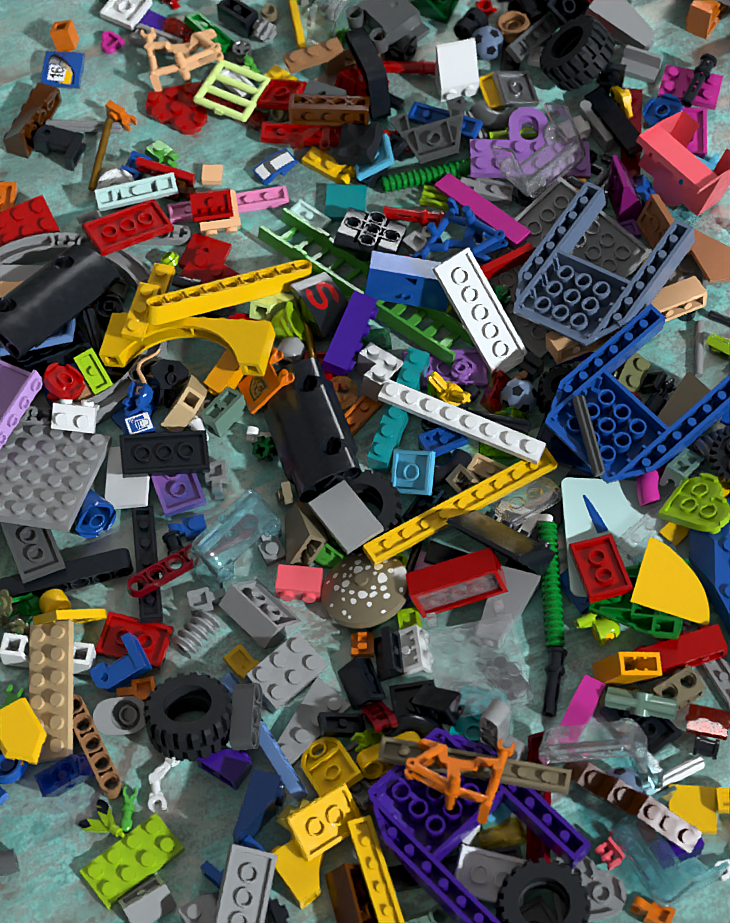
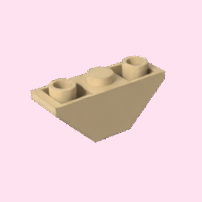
M190 375L161 422L160 427L168 432L183 431L206 398L209 386L193 375Z

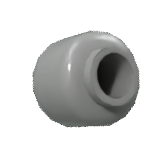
M293 336L282 339L277 351L281 350L284 357L278 363L285 367L303 360L306 347L298 337Z

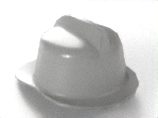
M133 696L103 700L93 711V722L96 728L105 735H122L138 732L146 725L144 719L145 703Z

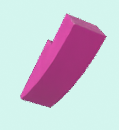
M586 674L584 675L553 739L554 743L573 752L575 751L605 691V683Z

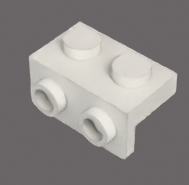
M60 398V400L53 403L51 428L95 433L99 405H95L94 401L81 400V403Z

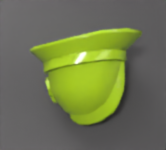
M288 300L285 308L274 313L270 320L276 333L275 339L282 341L283 338L294 336L306 342L303 317L295 305Z

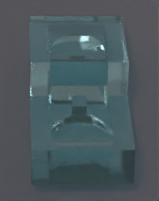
M635 741L629 742V759L637 774L646 773L653 789L663 788V770L660 764L640 744Z

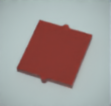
M689 704L688 714L685 717L687 721L686 732L727 740L728 729H730V712Z

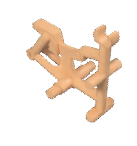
M151 27L149 34H145L144 30L140 32L142 39L146 41L144 48L149 60V77L155 92L162 91L159 76L180 72L184 83H191V70L215 60L221 61L224 58L223 53L220 51V44L210 40L217 36L213 29L193 33L190 42L183 44H170L168 41L153 42V39L156 38V32L153 27ZM199 47H202L204 49L198 53L190 55V51L195 52L199 49ZM155 49H166L167 53L174 52L176 64L159 68Z

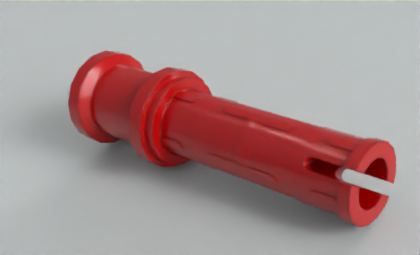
M424 59L419 60V62L382 61L386 73L418 74L420 77L435 75L436 62L425 61Z
M384 206L383 214L387 219L416 222L424 227L430 222L438 226L445 215V211L439 213L428 211V209L417 211Z

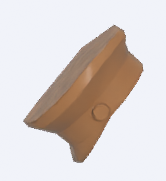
M508 11L499 17V20L495 23V28L503 35L504 43L511 44L530 28V24L526 14L518 11Z

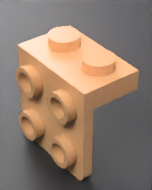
M230 190L234 216L230 217V219H211L208 222H201L199 225L202 235L215 236L219 232L231 234L241 230L236 192L234 190Z

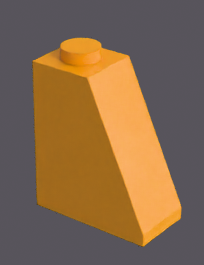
M226 349L203 383L208 385V391L217 397L227 386L235 390L247 375L243 374L236 357Z
M618 652L592 664L593 678L605 683L606 686L615 687L662 675L659 652Z

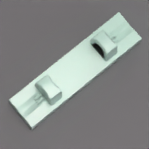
M173 172L94 190L99 211L178 194Z

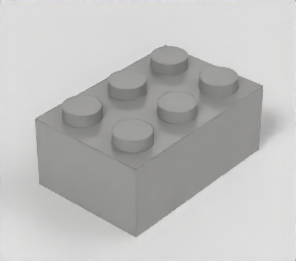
M297 631L248 672L244 682L246 684L259 683L261 685L262 702L274 715L315 680L317 676L322 674L328 665Z

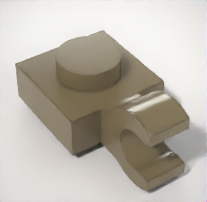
M290 482L280 483V488L275 493L277 502L284 501L285 506L294 504Z

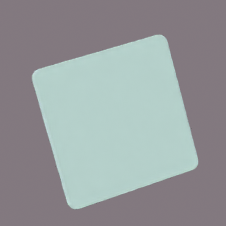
M567 477L562 480L561 492L569 585L573 595L587 597L569 551V544L612 533L624 566L628 567L642 562L649 537H652L666 544L681 558L689 559V535L676 548L659 534L669 521L660 519L658 512L674 492L672 489L675 483H667L663 487L658 482L661 500L641 507L636 491V481L619 480L607 484L602 479ZM583 495L590 500L608 528L607 531L597 533ZM689 561V567H690V568L693 570V572L696 574V572H695V570H694L692 564H691L690 561Z

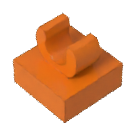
M351 633V657H374V633Z

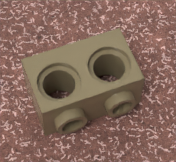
M689 665L684 669L679 668L675 670L669 679L665 681L662 679L656 682L652 687V693L661 697L663 696L662 694H670L673 697L672 699L678 700L677 712L704 696L706 685ZM681 682H688L691 687H684Z

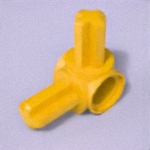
M436 371L427 376V381L437 391L436 399L453 406L470 403V393L464 392L457 384L445 382Z

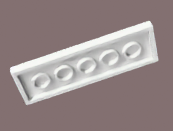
M470 248L463 249L434 267L432 270L493 379L500 377L520 364L528 352Z

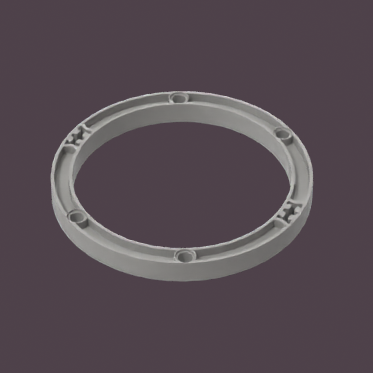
M69 232L38 234L0 247V265H30L52 260L54 256L60 255L73 244L87 247L96 253L98 252L86 234ZM126 249L103 256L117 269L123 279L131 283L130 285L136 291L140 282H148L151 274L150 270ZM169 340L154 345L140 353L135 363L120 380L105 391L86 399L94 401L95 405H99L96 425L111 419L113 414L125 406L122 402L129 396L126 392L131 382L141 383L140 379L136 380L140 378L136 370L137 364L141 359L155 353L159 348L161 349L160 352L153 358L143 362L140 370L150 361L164 359ZM29 406L20 418L19 423L23 426L39 425L41 427H51L53 407Z

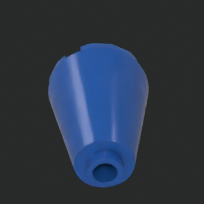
M89 489L73 523L81 537L95 538L99 536L98 533L102 530L106 532L110 529L115 521L116 512L110 502Z

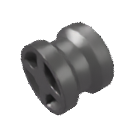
M238 40L233 44L234 61L237 64L245 65L244 56L247 54L252 57L251 44L246 40Z

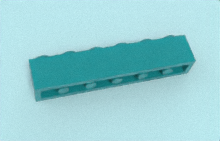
M409 347L396 382L420 392L430 366L429 353ZM387 404L367 455L368 468L386 474L389 473L393 462V451L399 447L411 413Z

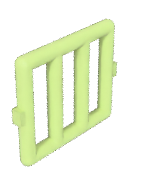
M223 59L217 62L194 96L193 101L196 104L214 110V113L222 116L224 114L241 122H246L257 106L256 101L271 79L251 71L248 66L243 65L241 67ZM225 68L258 81L261 85L259 88H255L220 74V72ZM217 80L254 96L249 101L214 87L212 84ZM208 92L243 106L245 110L243 113H240L203 97Z

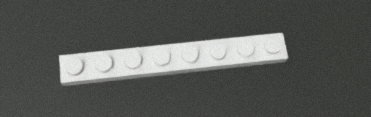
M386 379L378 395V400L536 465L546 447V443L390 379Z

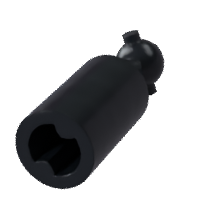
M674 378L665 381L662 390L656 394H651L644 404L656 416L659 415L667 403L668 393L675 391L677 388L674 385Z

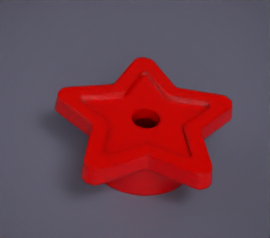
M491 0L475 1L476 8L482 10L487 18L490 14L497 12V9L492 7Z

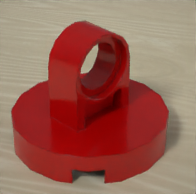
M59 363L50 364L43 374V383L49 390L47 399L54 403L60 400V398L74 400L80 397L85 389L83 375L71 365L66 364L63 367L58 366Z

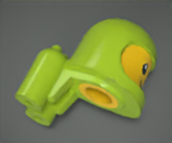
M591 612L573 620L577 629L590 628L600 648L605 646V642L616 639L620 634L619 623L605 617L596 619L597 615Z

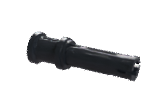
M705 53L701 56L700 64L694 69V77L683 98L680 100L682 106L690 108L704 81L710 78V72L718 62L711 54ZM694 85H696V88L694 89L693 93H691Z
M549 647L547 649L549 654L548 665L545 666L547 681L541 714L546 717H556L561 677L565 674L564 660L568 655V651L561 647Z

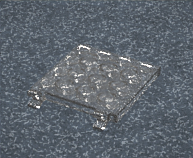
M502 598L493 600L496 617L439 629L436 613L426 614L429 631L423 632L434 685L435 687L460 692L462 698L457 704L456 710L460 705L465 706L460 718L484 713L493 699L504 702L508 707L534 702L513 614H505Z

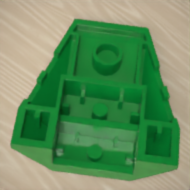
M682 558L689 566V559ZM638 562V565L625 567L632 583L633 591L642 562ZM633 592L593 602L589 605L590 612L652 637L678 639L682 631L683 618L630 602Z

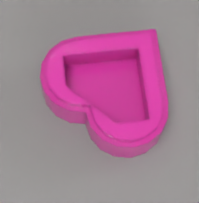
M105 31L101 35V47L105 54H112L125 44L124 39L113 31Z

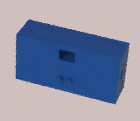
M372 251L366 278L365 295L377 300L446 311L449 301L432 270L442 262Z

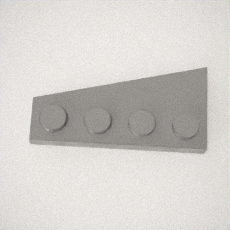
M318 676L277 741L292 767L302 758L304 751L312 742L322 738L317 720L320 712L347 713L351 709V705Z

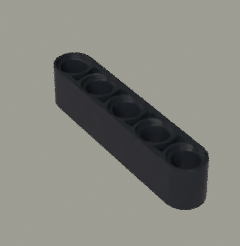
M602 86L584 95L585 100L591 103V110L602 120L605 128L612 133L615 141L630 159L643 152L641 145L636 142L640 133Z

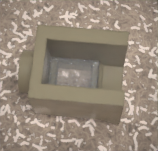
M460 463L445 479L458 494L482 482L476 474L466 469Z

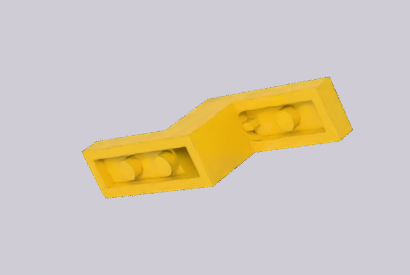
M154 263L148 282L139 283L121 332L123 339L143 342L149 325L146 322V301L150 297L168 293L175 273L174 266Z

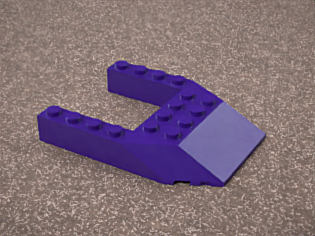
M435 728L424 738L445 744L448 748L498 757L487 744L476 743L464 739L465 737L457 734L451 735L439 728ZM393 766L367 790L383 842L414 880L456 923H501L440 863L443 858L480 825L477 818L481 804L457 797L454 809L447 810L445 808V794L415 779H407L404 776L406 766ZM436 772V773H438V774H440V775H442V776H444V777L447 778V774H446V773ZM460 776V786L462 788L485 795L489 781ZM499 783L489 815L502 803L505 804L572 869L589 853L591 843L534 789Z

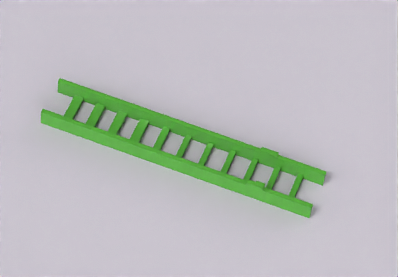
M287 208L282 210L281 221L292 228L281 237L263 225L259 227L258 238L292 261L301 259L310 261L312 263L311 274L316 276L326 272L347 298L351 299L354 290L364 294L365 285L358 289L350 284V282L361 273L367 277L370 263L358 260L354 253L333 247L334 239L323 229L314 227ZM298 232L307 237L299 245L293 246L287 242L288 239ZM315 242L323 249L311 258L304 249ZM330 252L339 259L326 268L318 261ZM346 263L355 270L343 279L335 274L334 271ZM377 300L376 308H379L377 318L450 366L453 365L456 355L455 352L449 349L454 342L460 338L474 346L464 325L444 311L412 306L418 312L406 321L399 315L411 305L398 303L390 310L382 305L385 301ZM425 317L435 321L424 331L415 327ZM444 327L451 333L439 343L432 336Z

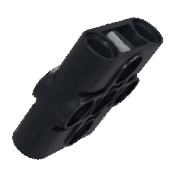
M349 207L337 231L333 247L354 253V256L360 261H370L372 251L397 255L401 242L405 237L407 226L387 220L386 216L380 212H371L369 214Z

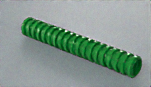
M466 158L465 161L460 159V162L455 160L454 163L448 162V164L442 163L441 166L436 164L435 167L418 168L417 171L413 169L411 172L406 171L404 174L400 172L399 175L394 173L393 176L390 174L387 177L381 176L382 190L387 194L388 191H400L401 188L406 190V187L410 189L412 186H424V183L429 185L430 182L436 183V181L441 180L448 173L457 178L461 176L466 177L467 174L470 176V159Z
M545 521L537 525L539 530L538 536L540 539L551 544L549 549L556 553L544 576H541V587L543 588L541 591L543 595L542 607L545 608L543 609V614L545 615L543 617L545 621L544 627L546 628L544 630L546 635L545 647L563 648L566 644L563 641L565 640L563 635L565 630L562 628L564 626L562 621L564 616L562 615L563 609L561 608L563 606L561 601L562 595H560L562 589L560 588L561 576L559 575L560 563L558 562L559 550L557 549L558 531L556 530V523Z

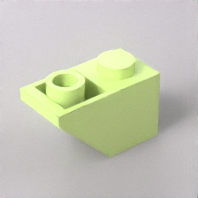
M285 293L250 301V318L270 321L274 313L285 308L288 300L297 308L296 300L293 295Z

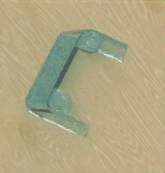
M253 488L247 489L191 545L196 575L215 591L223 589V582L230 580L234 574V562L262 535L265 537L278 536L279 539L282 537L280 519L262 496Z
M674 785L652 797L666 806L677 788ZM628 815L616 823L612 830L614 842L626 855V860L654 902L661 907H669L715 883L729 866V863L725 861L707 871L702 862L697 859L691 858L680 862L664 837Z

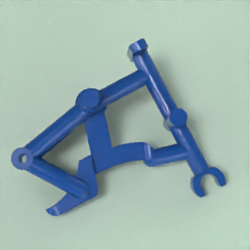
M448 198L446 201L449 207L448 211L437 227L433 222L427 224L431 236L420 253L416 252L411 257L427 260L426 257L430 251L446 252L448 249H465L469 247L476 261L486 264L491 261L488 255L499 249L507 248L509 243L505 239L503 230H496L479 221L470 206L466 205L462 208L464 218L460 217L461 214L455 200ZM449 222L466 227L462 240L447 239L443 242L440 236Z

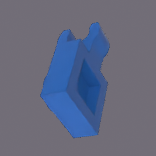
M204 514L182 518L183 524H168L169 532L173 530L180 531L181 537L185 536L186 541L200 539L208 534Z

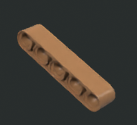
M73 694V706H80L79 709L73 711V731L103 795L110 800L118 799L122 795L123 790L120 776L81 696ZM81 725H89L87 729L79 730ZM98 744L95 749H88L89 745ZM101 763L108 764L104 769L97 768ZM109 783H117L113 789L106 788Z

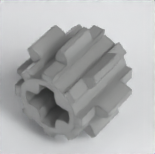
M263 17L260 21L256 20L252 27L255 29L252 34L266 43L269 39L273 40L277 34L275 32L277 26Z

